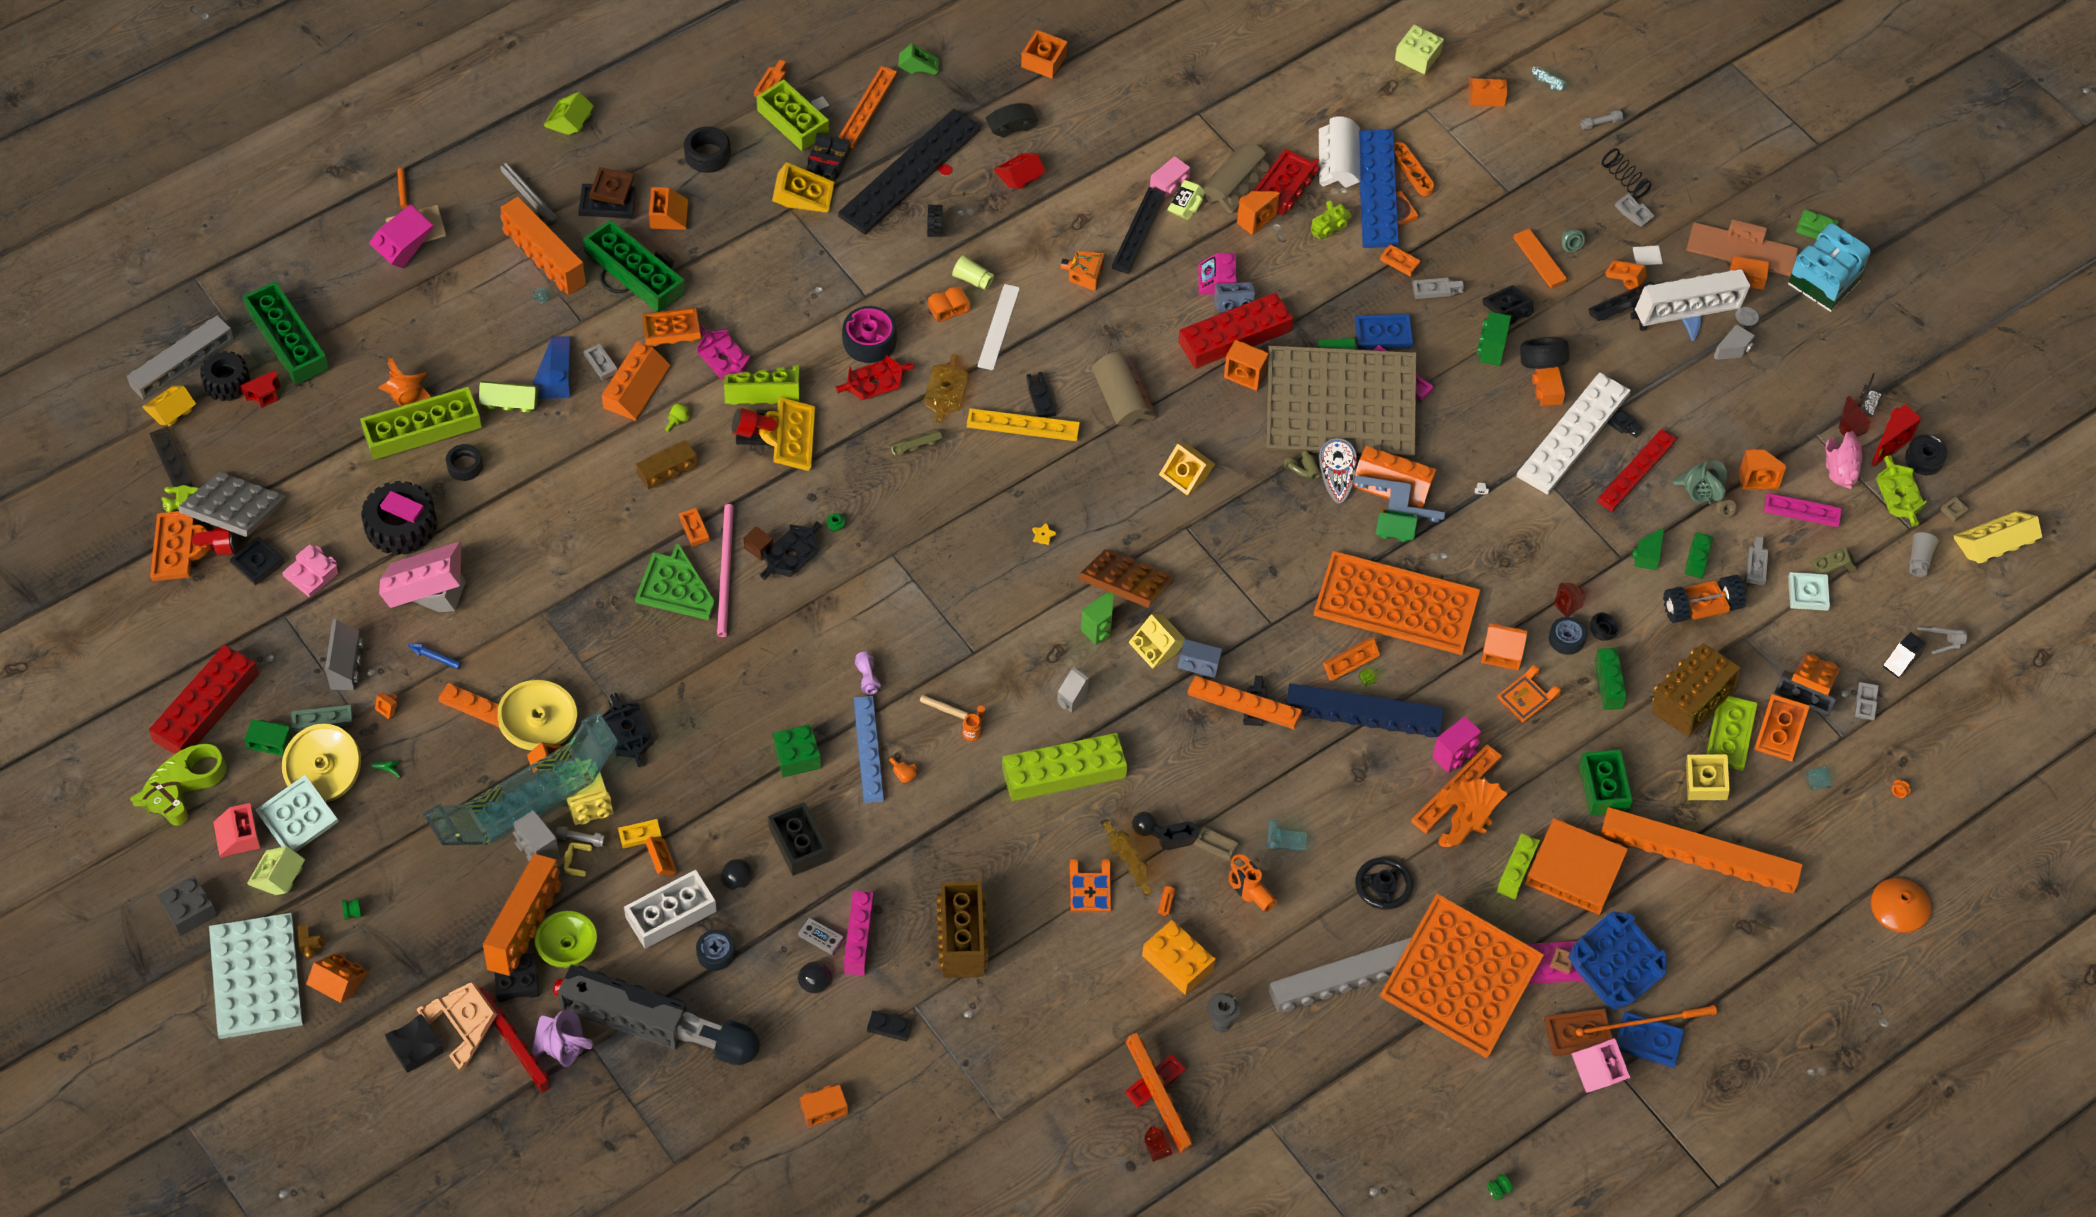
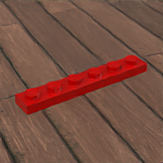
M1661 428L1599 496L1597 502L1613 512L1675 444L1677 438Z
M483 987L480 988L481 993L497 1013L493 1024L541 1093L549 1089L547 1081L550 1080L544 1069L540 1071L537 1066L539 1063L533 1054L529 1055L526 1050L528 1047L522 1038L518 1039L515 1035L517 1031L511 1022L508 1024L505 1020L506 1015L501 1007L497 1008L494 1005L495 999L490 992L486 993Z

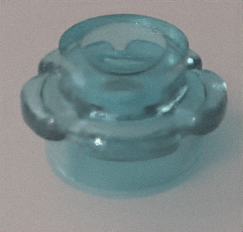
M537 287L532 292L535 301L539 303L549 301L550 292L546 288Z

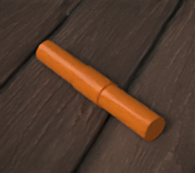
M403 168L397 169L400 207L405 209L408 207L405 171Z

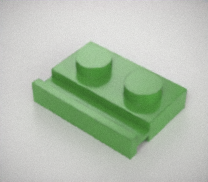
M1804 209L1796 232L1817 239L1819 233L1828 224L1837 226L1838 220Z

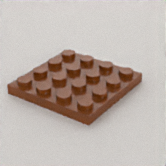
M1105 549L1080 572L1079 580L1149 608L1171 586L1174 577L1170 576L1166 571H1158L1148 564L1138 563L1131 557H1124L1117 554L1114 550Z

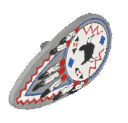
M1336 438L1324 443L1320 449L1319 462L1323 481L1330 497L1335 503L1341 504L1347 498L1353 484L1356 469V452L1349 442Z

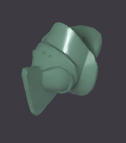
M1710 459L1705 461L1704 465L1697 464L1675 478L1673 485H1685L1687 492L1694 502L1707 501L1709 504H1713L1715 501H1720L1725 497L1724 488L1727 481V470L1722 462Z

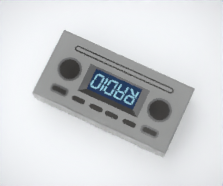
M811 918L806 921L798 932L799 937L831 955L835 953L844 940L843 936Z

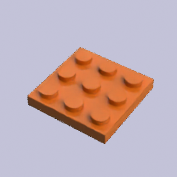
M696 308L642 314L646 346H658L663 343L675 344L679 341L692 342L701 339Z

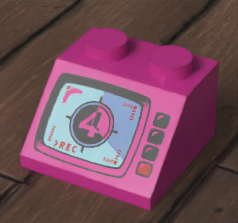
M1216 253L1198 263L1199 294L1215 295V284L1236 283V253Z

